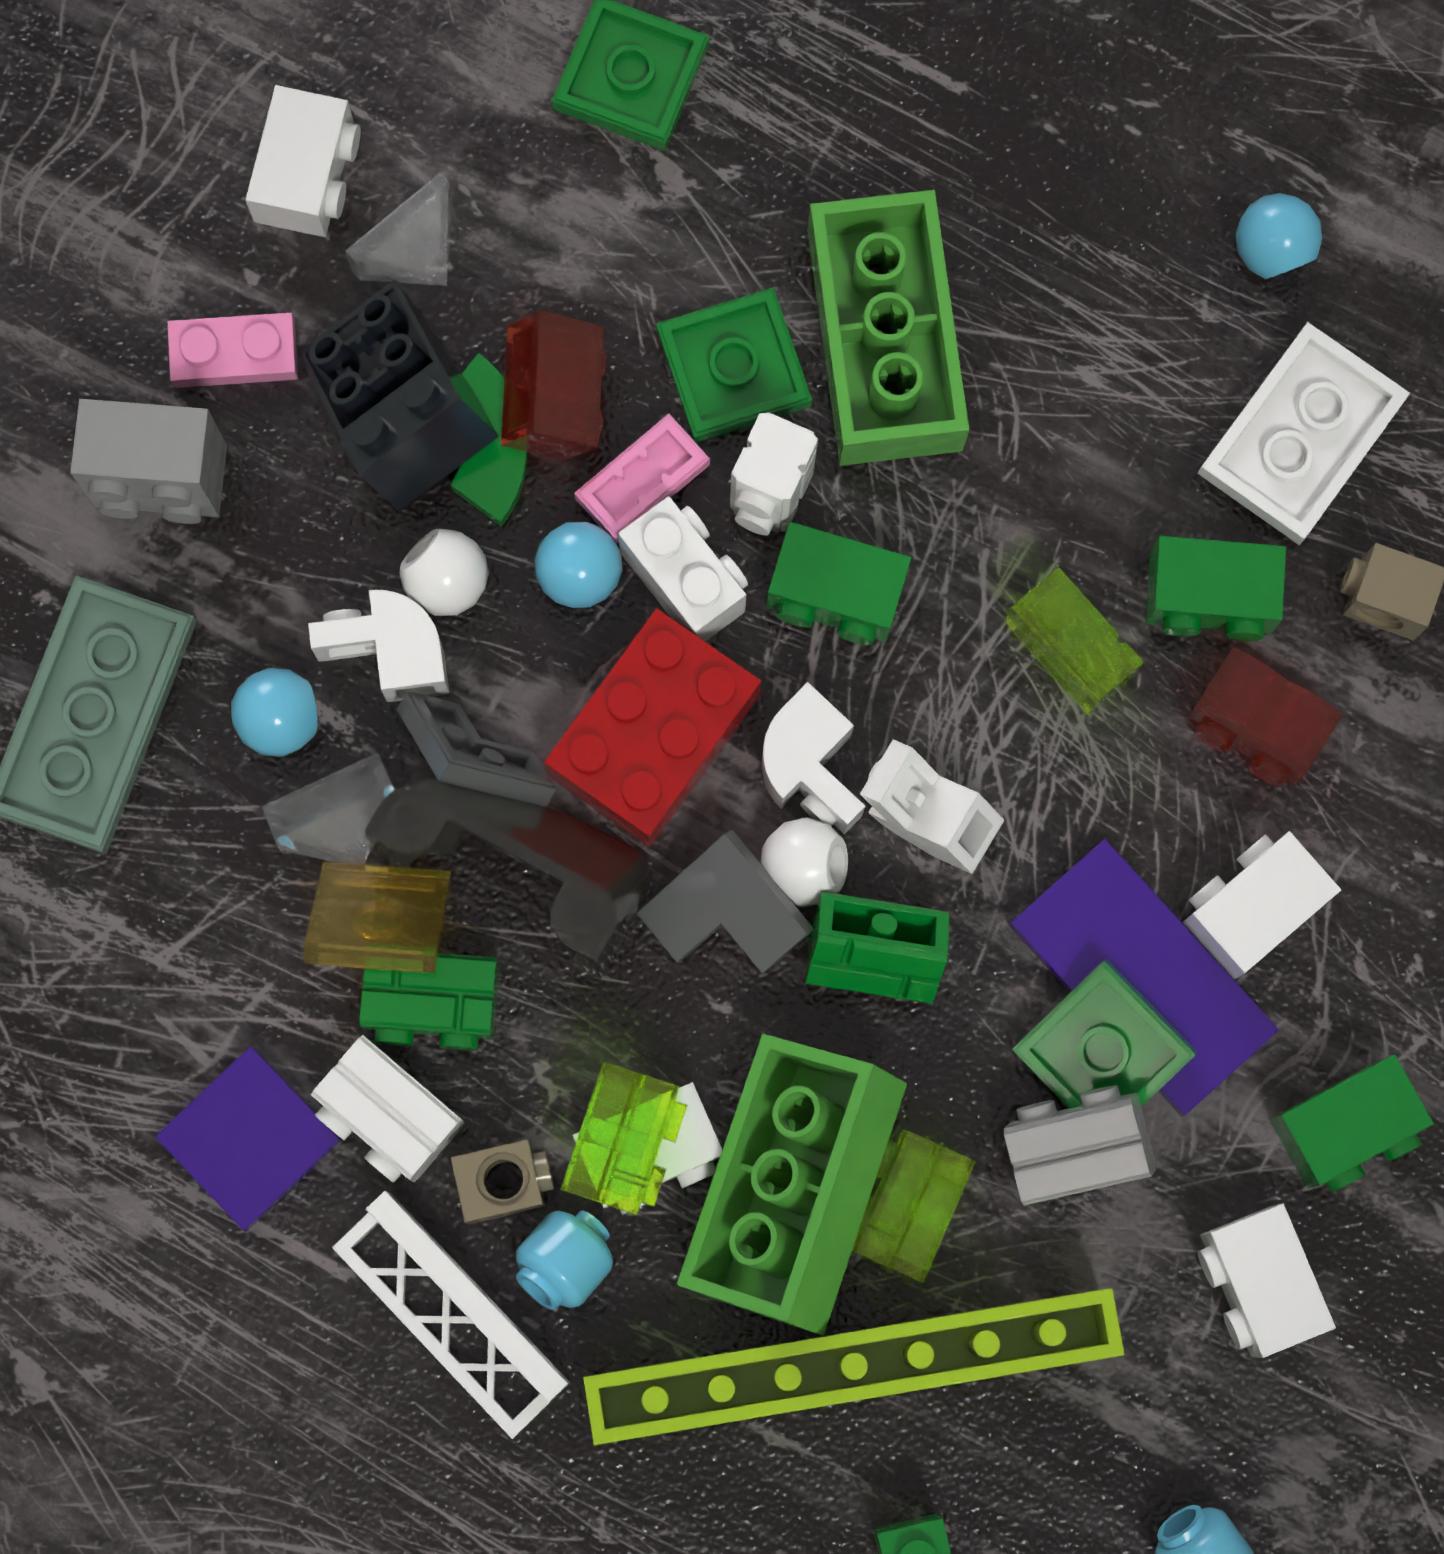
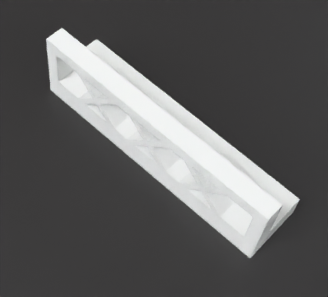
M384 1191L366 1208L368 1213L332 1248L513 1439L570 1382L391 1193ZM378 1223L398 1243L397 1268H371L353 1249ZM406 1254L422 1269H406ZM379 1276H397L396 1294ZM406 1276H429L443 1291L442 1316H416L405 1305ZM451 1300L466 1316H451ZM423 1323H442L441 1342ZM451 1323L475 1324L488 1338L487 1364L460 1363L450 1352ZM496 1348L511 1364H496ZM469 1371H487V1390ZM495 1371H519L540 1393L514 1419L495 1400Z

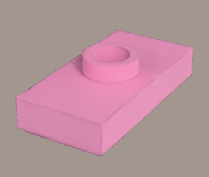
M667 414L574 493L575 499L593 520L614 538L617 544L620 531L668 496L670 498L673 497L710 465V458L674 418Z

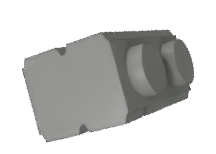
M1118 1085L1080 1094L1082 1105L1057 1111L1055 1101L1050 1100L1017 1109L1019 1120L1010 1122L1004 1128V1137L1011 1164L1014 1167V1176L1023 1206L1151 1177L1156 1170V1162L1149 1135L1146 1131V1123L1137 1092L1120 1096Z

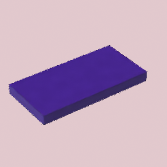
M1106 839L1100 842L1009 924L1010 928L1069 993L1107 959L1194 1047L1197 1054L1158 1091L1181 1117L1188 1114L1279 1031L1275 1024Z

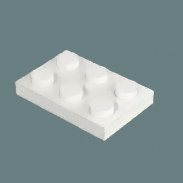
M1307 322L1197 474L1300 545L1410 393Z

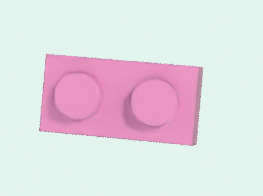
M292 312L168 321L170 381L174 388L298 380L296 329Z

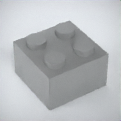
M79 399L70 474L94 507L100 508V513L103 515L121 519H133L138 517L139 511L163 513V518L168 521L196 524L201 522V516L219 517L227 444L208 409Z

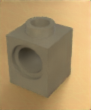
M1375 543L1362 560L1353 557L1346 570L1340 588V593L1349 596L1343 615L1414 641L1429 626L1444 582V567Z
M528 1139L451 1157L464 1221L467 1224L545 1207L542 1192L554 1189L546 1152L533 1153L532 1144ZM504 1162L516 1164L523 1174V1184L520 1191L509 1199L493 1197L487 1187V1178L491 1169Z

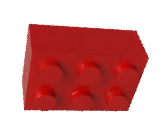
M656 608L544 761L545 770L553 781L651 848L760 697L761 680Z

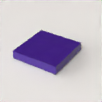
M252 1046L155 1136L245 1232L342 1141L315 1116L316 1113Z

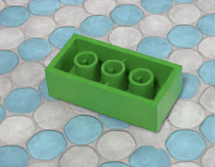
M935 190L810 204L807 231L839 466L962 452L969 433V424ZM880 264L883 274H876L870 271L869 265ZM879 323H888L890 331L895 334H884L882 331L877 330V325ZM897 382L899 391L905 393L902 395L891 394L890 391L885 390L886 383Z
M762 1033L677 1285L709 1298L824 1336L907 1083L874 1064Z

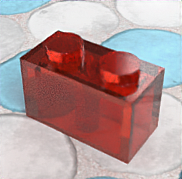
M542 310L507 325L501 446L561 460H567L598 448L599 437L603 429V414L600 410L601 380L606 368V354L603 350L604 326Z

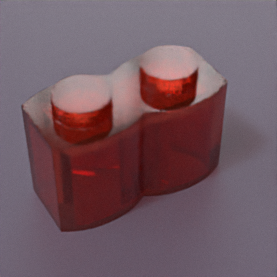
M1233 647L1188 717V720L1197 727L1194 732L1196 737L1209 747L1223 753H1227L1229 748H1232L1251 760L1249 769L1262 780L1281 787L1284 782L1296 787L1309 770L1341 719L1342 714L1315 694L1287 681L1263 662Z

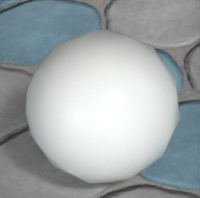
M435 529L426 534L409 551L400 565V578L404 592L427 613L434 616L458 615L474 606L486 589L489 575L486 556L478 544L461 532L447 529Z
M806 817L784 822L767 838L762 847L761 865L793 904L804 908L817 905L821 891L837 894L841 890L847 876L848 852L843 838L829 824Z

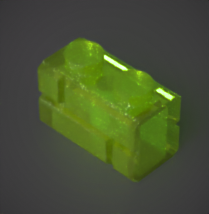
M1060 568L1054 570L1011 607L1009 615L1004 622L1087 716L1128 683L1144 663L1126 642L1120 643L1117 640L1119 634Z
M603 1061L560 1190L636 1216L638 1215L641 1203L654 1207L667 1169L655 1165L662 1140L676 1142L687 1109V1104L675 1101L679 1086Z
M903 1129L899 1133L896 1142L888 1141L877 1177L880 1179L870 1202L867 1204L851 1254L913 1282L924 1283L976 1161Z

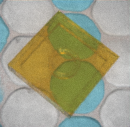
M323 861L303 946L304 963L435 973L451 890V871Z

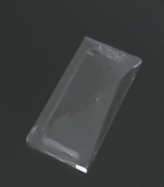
M441 172L345 250L351 270L360 281L392 282L396 279L398 283L447 286L453 200L449 181Z
M375 753L262 806L279 849L362 869L397 794L379 754Z

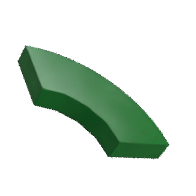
M478 353L464 370L462 376L477 396L499 437L460 466L451 487L453 492L502 527L511 515L524 485L528 459L527 437L523 416L510 386L498 370Z

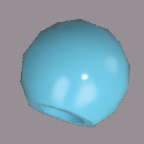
M1282 193L1263 196L1250 204L1240 219L1236 231L1237 253L1250 271L1264 279L1290 271L1317 259L1322 243L1321 220L1308 203L1295 196Z
M566 522L549 532L539 544L534 559L535 577L543 592L556 603L571 608L592 607L605 600L617 587L623 570L621 552L614 538L601 527L588 522Z
M267 668L252 674L237 688L231 702L232 724L242 743L257 753L266 756L283 757L300 750L316 734L318 717L312 687L309 681L288 669Z

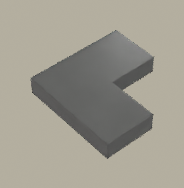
M415 692L405 693L397 708V712L439 782L547 807L556 791V787L534 752L481 739L458 703Z
M733 830L724 833L637 912L638 916L676 962L685 959L723 925L761 973L772 968L815 930Z

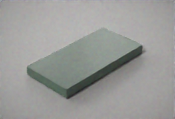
M77 575L75 576L0 765V818L107 855L197 623L193 615Z

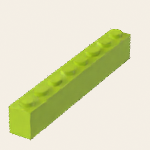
M1107 1288L585 1376L583 1379L593 1444L599 1445L1106 1359L1125 1354L1113 1289Z

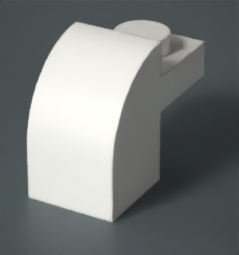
M369 590L372 615L361 616L360 610L342 609L324 614L323 622L308 623L311 649L318 662L377 654L380 687L387 702L401 701L406 692H415L427 696L450 694L444 650L436 627L425 610L410 598L387 590Z
M809 682L791 698L772 720L764 741L762 774L770 796L781 809L799 791L805 797L800 805L812 819L829 824L830 826L834 824L845 835L862 817L865 805L840 783L824 765L851 738L854 725Z
M894 739L883 757L871 769L868 781L860 793L872 806L868 813L890 831L928 854L973 874L1004 822V819L978 792L939 776L912 747Z

